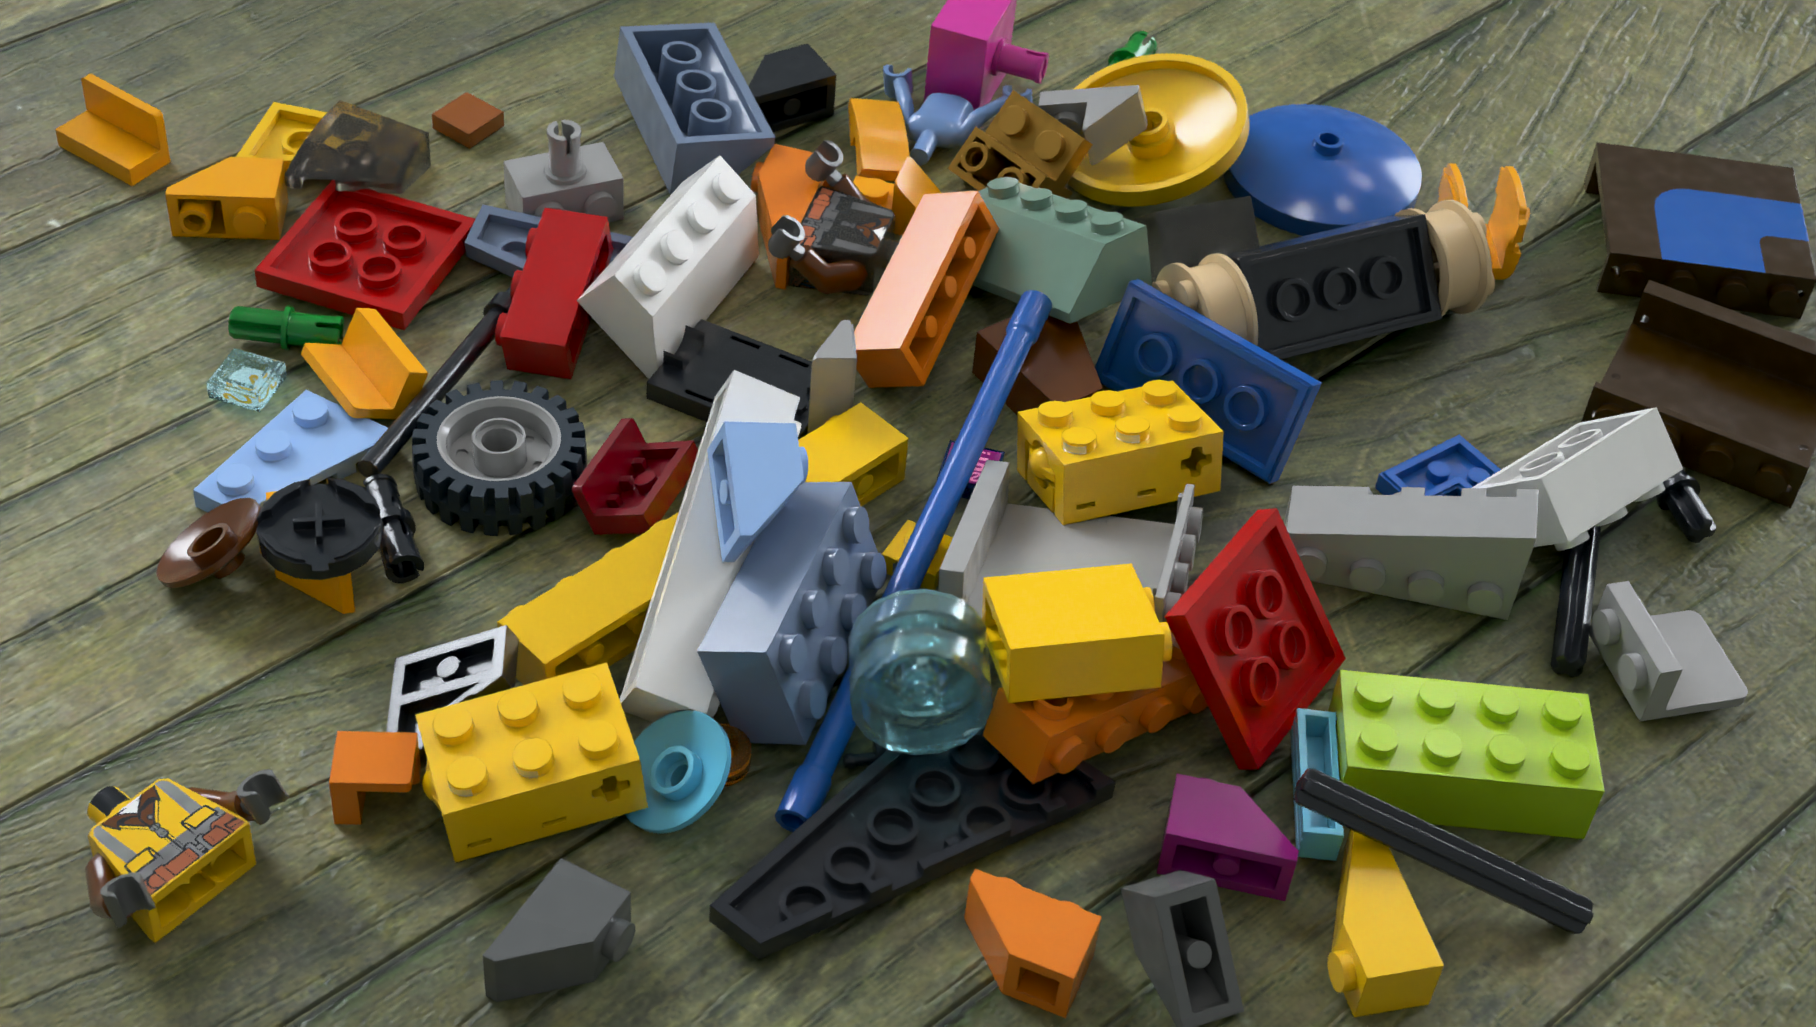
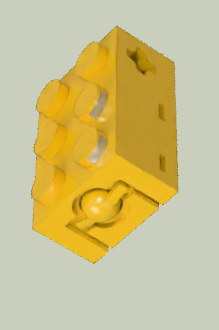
M1152 380L1145 383L1142 387L1117 392L1103 390L1094 393L1088 398L1068 402L1048 401L1041 404L1038 408L1018 411L1017 471L1024 480H1027L1029 486L1052 513L1055 512V517L1060 523L1067 525L1177 501L1179 493H1184L1186 484L1195 485L1194 497L1219 492L1221 488L1224 431L1173 380Z
M607 662L416 714L427 757L422 787L426 796L436 804L442 813L455 863L648 808L640 758Z

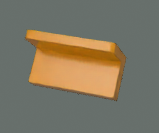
M91 73L81 79L87 110L55 129L60 147L131 186H134L171 162L164 117L159 109Z
M356 308L341 345L305 343L301 351V355L346 413L353 418L397 419L421 391L429 374L376 309Z

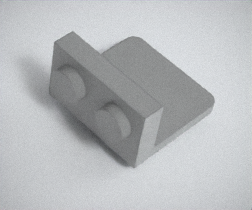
M1629 581L1606 585L1598 608L1593 614L1589 635L1639 721L1735 707L1743 704L1748 694L1747 687L1699 613L1686 610L1650 616Z

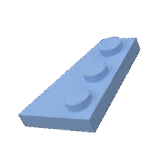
M305 390L193 489L195 505L197 508L208 513L229 501L239 498H252L262 506L267 501L266 492L278 491L294 482L310 479L311 485H314L330 476H333L335 479H343L356 472V463L361 461L388 427L368 418H353L346 413L342 406Z

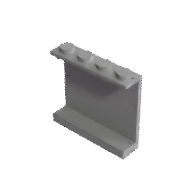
M986 460L939 569L937 624L982 629L983 577L1131 563L1142 587H1150L1152 590L1155 614L1159 622H1166L1168 624L1165 615L1187 591L1189 571H1192L1196 543L1200 541L1203 508L1193 507L1195 485L1186 484L1184 493H1179L1175 524L1104 516L1062 525L1055 517V512L1052 513L1048 508L1008 504L1010 462Z

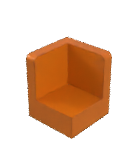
M337 731L329 779L334 824L361 825L366 792L406 793L412 789V784L420 782L421 766L417 733Z

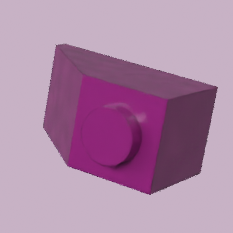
M1177 773L1165 823L1157 874L1165 875L1182 870L1213 878L1216 880L1217 887L1286 901L1298 860L1299 851L1241 787L1216 782L1208 778H1196Z

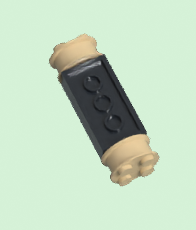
M1444 200L1434 204L1427 213L1410 208L1401 210L1394 216L1229 254H1211L1204 257L1198 266L1191 268L1182 263L1168 264L1159 272L1156 281L1152 282V287L1277 358L1285 359L1441 320L1447 310L1459 314L1474 312L1483 305L1487 296L1493 293L1495 279L1492 273L1491 255L1486 239L1487 229L1483 217L1479 213H1472L1470 209L1458 201Z

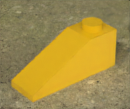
M1350 829L1344 848L1332 949L1328 956V973L1332 986L1338 993L1343 992L1353 1017L1429 1005L1444 964L1390 848Z

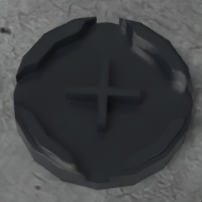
M326 478L327 484L311 485L310 479L294 482L273 493L259 510L256 533L262 557L277 571L298 579L324 580L347 575L365 565L380 548L383 522L377 500L363 487L343 479Z

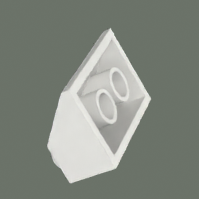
M1655 407L1577 423L1472 488H1486L1487 497H1516V489H1539L1537 539L1534 547L1554 544L1557 551H1562L1588 540L1590 536L1587 530L1593 526L1606 525L1624 517L1628 513L1625 506L1631 502L1643 501L1665 490L1663 482L1683 470V467L1659 411Z

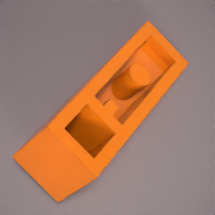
M774 144L765 162H757L752 175L751 191L758 193L757 217L775 288L786 290L795 268L790 264V256L785 259H779L770 253L768 241L773 236L771 228L784 215L795 218L802 225L820 188L826 189L829 184L826 180L815 181L808 177L805 171V163L813 152Z

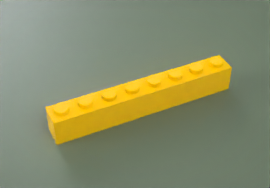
M860 402L844 413L829 418L824 425L798 440L799 447H804L808 455V474L805 482H852L862 507L905 479L909 438ZM678 513L666 520L658 521L645 533L621 547L610 550L602 559L573 576L565 577L549 591L525 605L512 609L504 618L497 621L498 627L507 625L519 639L516 679L523 685L606 662L609 667L635 651Z

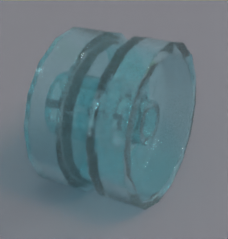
M930 589L895 592L874 601L856 618L848 638L851 671L849 676L852 718L865 737L887 750L910 755L942 753L966 743L985 726L993 708L987 633L985 624L972 606L948 593Z

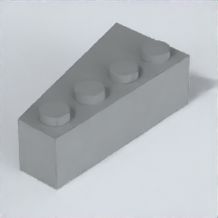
M1292 486L1284 524L1310 581L1508 620L1537 539L1539 489H1516V497H1487L1486 488H1462L1461 496H1425V488L1402 487L1401 492L1392 495H1373L1369 487Z

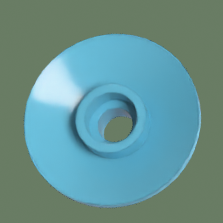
M677 711L653 722L634 741L640 758L648 808L625 814L633 824L651 833H670L687 827L710 809L725 786L731 765L730 742L725 730L717 721L699 711Z

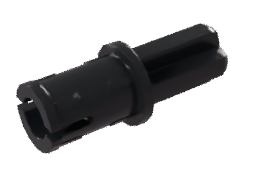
M1683 469L1663 482L1665 490L1656 495V502L1662 510L1671 511L1688 541L1700 543L1705 537H1710L1715 533L1716 525L1698 496L1701 490L1699 482L1694 477L1688 476Z

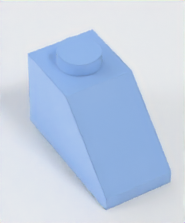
M724 422L707 449L722 562H735L782 511L800 484L806 481L808 455L804 447H799L796 423Z

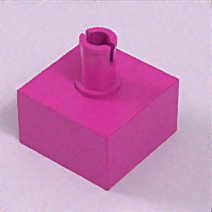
M1017 0L946 1L931 25L924 101L930 94H951L968 100L974 110L991 101L1006 74L1032 80L1038 84L1042 83L1048 67L1049 53H1041L1011 45Z

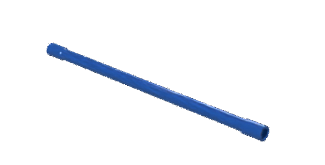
M1028 290L1022 294L1006 327V336L803 764L796 769L775 813V819L778 824L790 832H794L816 813L826 799L831 788L834 771L1029 350L1037 342L1051 312V300L1040 291Z

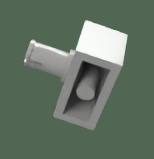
M561 120L562 136H559L557 121L548 125L549 152L504 161L505 203L511 211L541 217L544 207L605 216L608 217L609 222L624 219V181L622 174L604 142L580 146L581 127L573 121Z

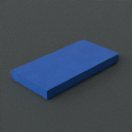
M1140 279L1129 281L1095 365L1101 384L1116 392L1142 387L1145 383L1152 380H1173L1224 431L1222 456L1269 484L1279 480L1322 382Z

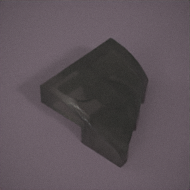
M340 100L318 122L297 151L284 175L285 185L293 189H301L305 179L335 180L336 191L354 192L360 189H371L378 193L402 194L431 167L429 132Z

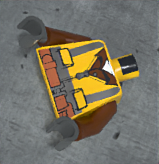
M269 769L258 771L247 777L237 790L232 792L196 787L186 788L169 778L156 780L132 799L115 786H109L100 790L93 797L87 809L89 819L96 824L88 834L93 857L85 867L90 907L93 913L101 918L113 919L116 928L126 925L127 918L132 916L154 943L185 921L256 865L249 822L255 821L259 825L265 824L271 817L269 807L279 802H286L290 798L274 772Z

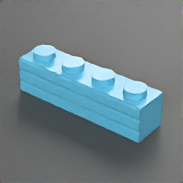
M1297 708L1296 717L1290 732L1293 798L1295 786L1308 768H1314L1339 780L1336 712ZM1294 801L1296 849L1299 851L1298 857L1336 861L1344 838V828L1342 825L1308 810Z

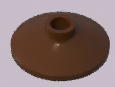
M239 498L224 503L204 514L187 527L164 552L157 566V578L168 588H179L202 581L212 575L220 579L233 573L243 563L245 554L242 551L257 531V517L261 506L252 498Z

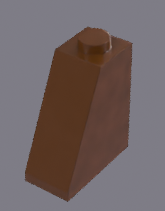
M1048 316L1039 338L1031 346L1005 402L1017 416L1018 411L1038 408L1041 404L1048 401L1068 402L1091 397L1094 393L1103 390L1077 321L1070 324ZM1011 317L977 331L972 373L982 383L1006 336V327Z

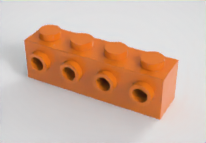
M978 190L923 195L854 331L857 353L856 369L868 388L924 386L999 230Z
M1170 630L1172 657L1169 661H1163L1161 688L1008 703L1004 689L1001 687L998 688L983 736L1032 784H1035L1056 773L1066 774L1076 768L1081 761H1085L1102 752L1112 753L1126 741L1146 732L1155 733L1161 730L1168 722L1189 712L1193 714L1199 713L1208 705Z

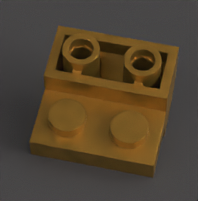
M1013 90L985 132L975 126L947 169L978 191L987 188L988 182L993 179L1013 177L1018 179L1019 183L1034 188L1049 189L1052 191V194L1069 199L1073 192L1067 189L1065 185L1093 144Z

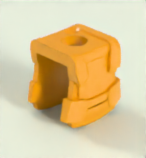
M1448 163L1447 167L1443 169L1438 189V202L1455 200L1468 208L1466 189L1460 170L1456 164ZM1514 166L1500 168L1495 191L1497 194L1490 220L1486 224V239L1490 250L1492 273L1495 280L1507 279L1514 273L1521 256L1518 243L1523 240L1530 217V208L1526 205L1522 183Z

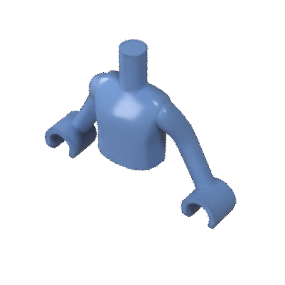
M885 65L883 67L884 92L888 97L897 99L900 105L907 137L909 140L916 142L910 152V157L918 165L926 164L936 147L954 148L963 146L975 126L980 128L986 121L997 115L1012 92V86L1005 85L1003 86V96L974 110L968 100L960 96L934 93L930 94L920 109L914 113L911 96L913 92L912 69L907 68L903 73L894 74L892 65ZM1027 89L1026 92L1020 94L1032 102V89Z

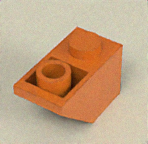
M975 869L969 882L964 920L1002 994L1066 1018L1094 956L1102 916L1088 912L1073 902L1059 901L1022 887L1012 879L996 877Z

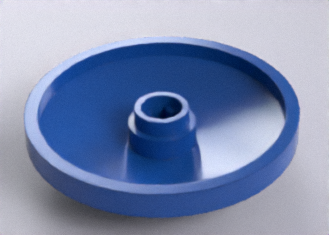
M1314 104L1277 106L1249 116L1250 129L1245 147L1234 164L1223 174L1226 185L1234 198L1250 213L1272 226L1301 236L1394 216L1401 210L1414 209L1422 180L1421 168L1415 154L1393 131L1363 115L1336 107Z

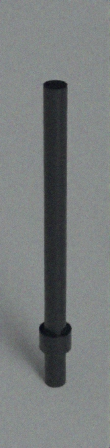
M511 285L505 292H498L484 307V317L361 459L358 463V470L364 477L368 478L383 472L412 437L413 430L417 429V420L421 414L429 415V405L435 400L442 401L446 397V393L452 390L494 340L498 318L501 313H508L512 302L510 296Z

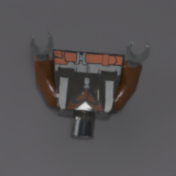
M825 140L806 160L805 171L811 179L815 181L826 180L829 185L827 187L819 186L801 224L789 215L782 216L771 228L773 236L768 241V248L770 253L779 259H785L790 256L789 286L815 289L823 294L848 293L868 296L874 293L900 242L894 240L896 215L892 210L871 202L861 193L846 173L841 175L836 170L843 161V154L835 143Z

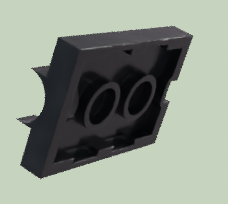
M701 319L694 328L685 325L682 342L675 354L663 350V364L647 381V399L707 422L715 396L732 372L736 370L800 397L794 417L795 421L801 423L799 440L807 435L812 361Z

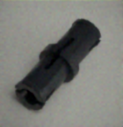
M387 474L372 475L363 481V484L366 486L363 488L377 500L380 509L383 535L379 551L386 577L394 583L411 582L420 576L417 570H424V561L414 540L416 531L415 521L409 510L404 509L394 478Z

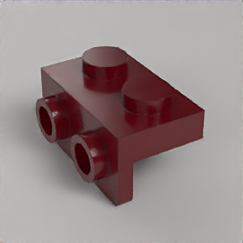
M633 418L621 419L572 487L577 503L594 535L627 533L641 535L648 531L655 523L662 520L690 478L698 453L694 440L646 443Z

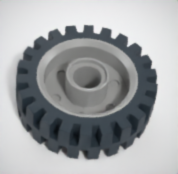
M503 380L490 381V390L485 391L482 390L478 382L467 385V395L465 396L457 389L446 393V404L435 400L429 405V415L422 413L417 420V429L413 430L412 464L417 493L420 500L425 499L426 508L433 515L440 512L441 521L449 526H452L460 519L461 530L474 533L478 525H483L486 536H498L499 526H507L509 535L522 534L523 523L528 522L533 531L545 527L546 515L556 521L564 516L565 506L572 508L577 502L572 492V487L587 467V448L583 422H579V414L573 407L567 409L565 399L559 395L549 399L548 389L536 386L531 393H528L527 383L514 381L511 390L504 389Z

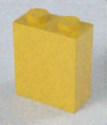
M1132 563L983 577L982 632L1008 703L1161 688L1163 661H1169L1172 657L1171 632L1166 622H1159L1155 614L1152 590L1150 587H1142Z

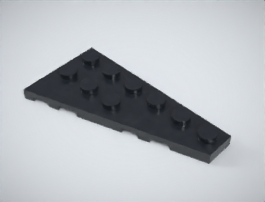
M966 681L711 903L709 921L758 959H762L1103 803L1113 797L1116 782L1083 760L1076 768L1066 774L1056 773L1032 784L983 736L994 700Z

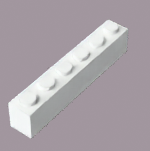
M736 370L732 372L715 396L620 697L623 711L651 722H655L670 713L683 710L699 711L709 715L711 718L715 715L720 701L697 650L755 540L735 562H722L707 449L724 422L796 423L797 435L799 436L801 423L795 421L794 417L800 397Z

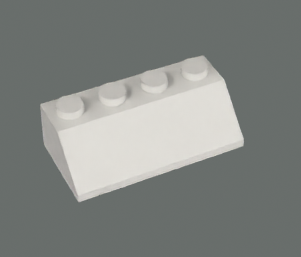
M719 155L677 187L577 300L648 379L663 364V350L672 354L676 353L684 336L685 325L694 328L701 319L706 321L759 257L756 195Z

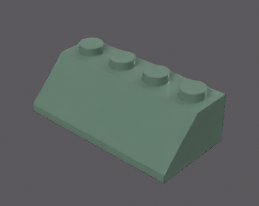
M1013 177L993 179L988 182L987 188L978 191L999 230L972 284L973 286L1016 303L1019 302L1024 292L1028 290L1040 291L1048 296L1052 302L1049 316L1070 324L1122 300L1129 281L1140 279L1152 286L1146 225L1123 218V215L1118 212H1105L1087 206V203L1082 200H1069L1054 195L1049 189L1034 188L1019 183L1018 179Z

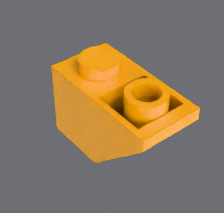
M228 157L167 187L165 195L172 236L280 240L289 201L284 159Z

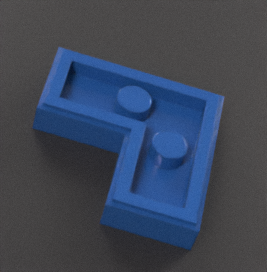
M1459 434L1380 473L1375 488L1382 495H1392L1401 492L1402 487L1425 488V496H1461L1462 488H1472L1501 469Z

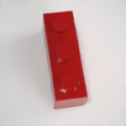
M544 207L538 227L531 228L528 232L525 246L526 262L523 270H516L513 275L510 290L512 302L508 313H501L496 325V345L502 346L508 370L572 379L592 318L577 300L609 265L613 254L608 217Z

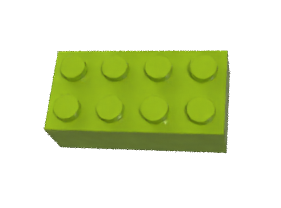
M1349 670L1339 671L1328 711L1336 712L1340 781L1434 825L1585 839L1605 792L1588 694Z

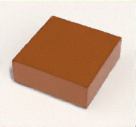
M466 92L432 113V127L470 149L504 127V112Z

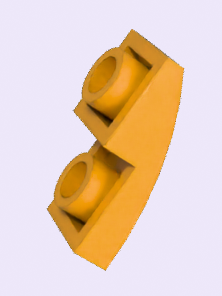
M850 98L848 102L850 145L856 146L857 176L878 178L883 181H895L906 156H910L905 122L899 103L896 101Z

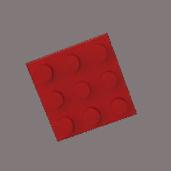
M333 178L254 270L256 285L259 288L350 315H354L356 308L376 309L390 327L405 331L465 253L464 242L473 226L475 218Z
M1277 508L1257 510L1165 615L1170 629L1239 770H1259L1292 728L1297 708L1307 709L1346 659Z

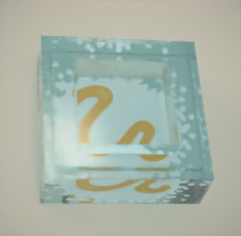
M234 348L207 381L208 397L261 412L287 378L285 362Z

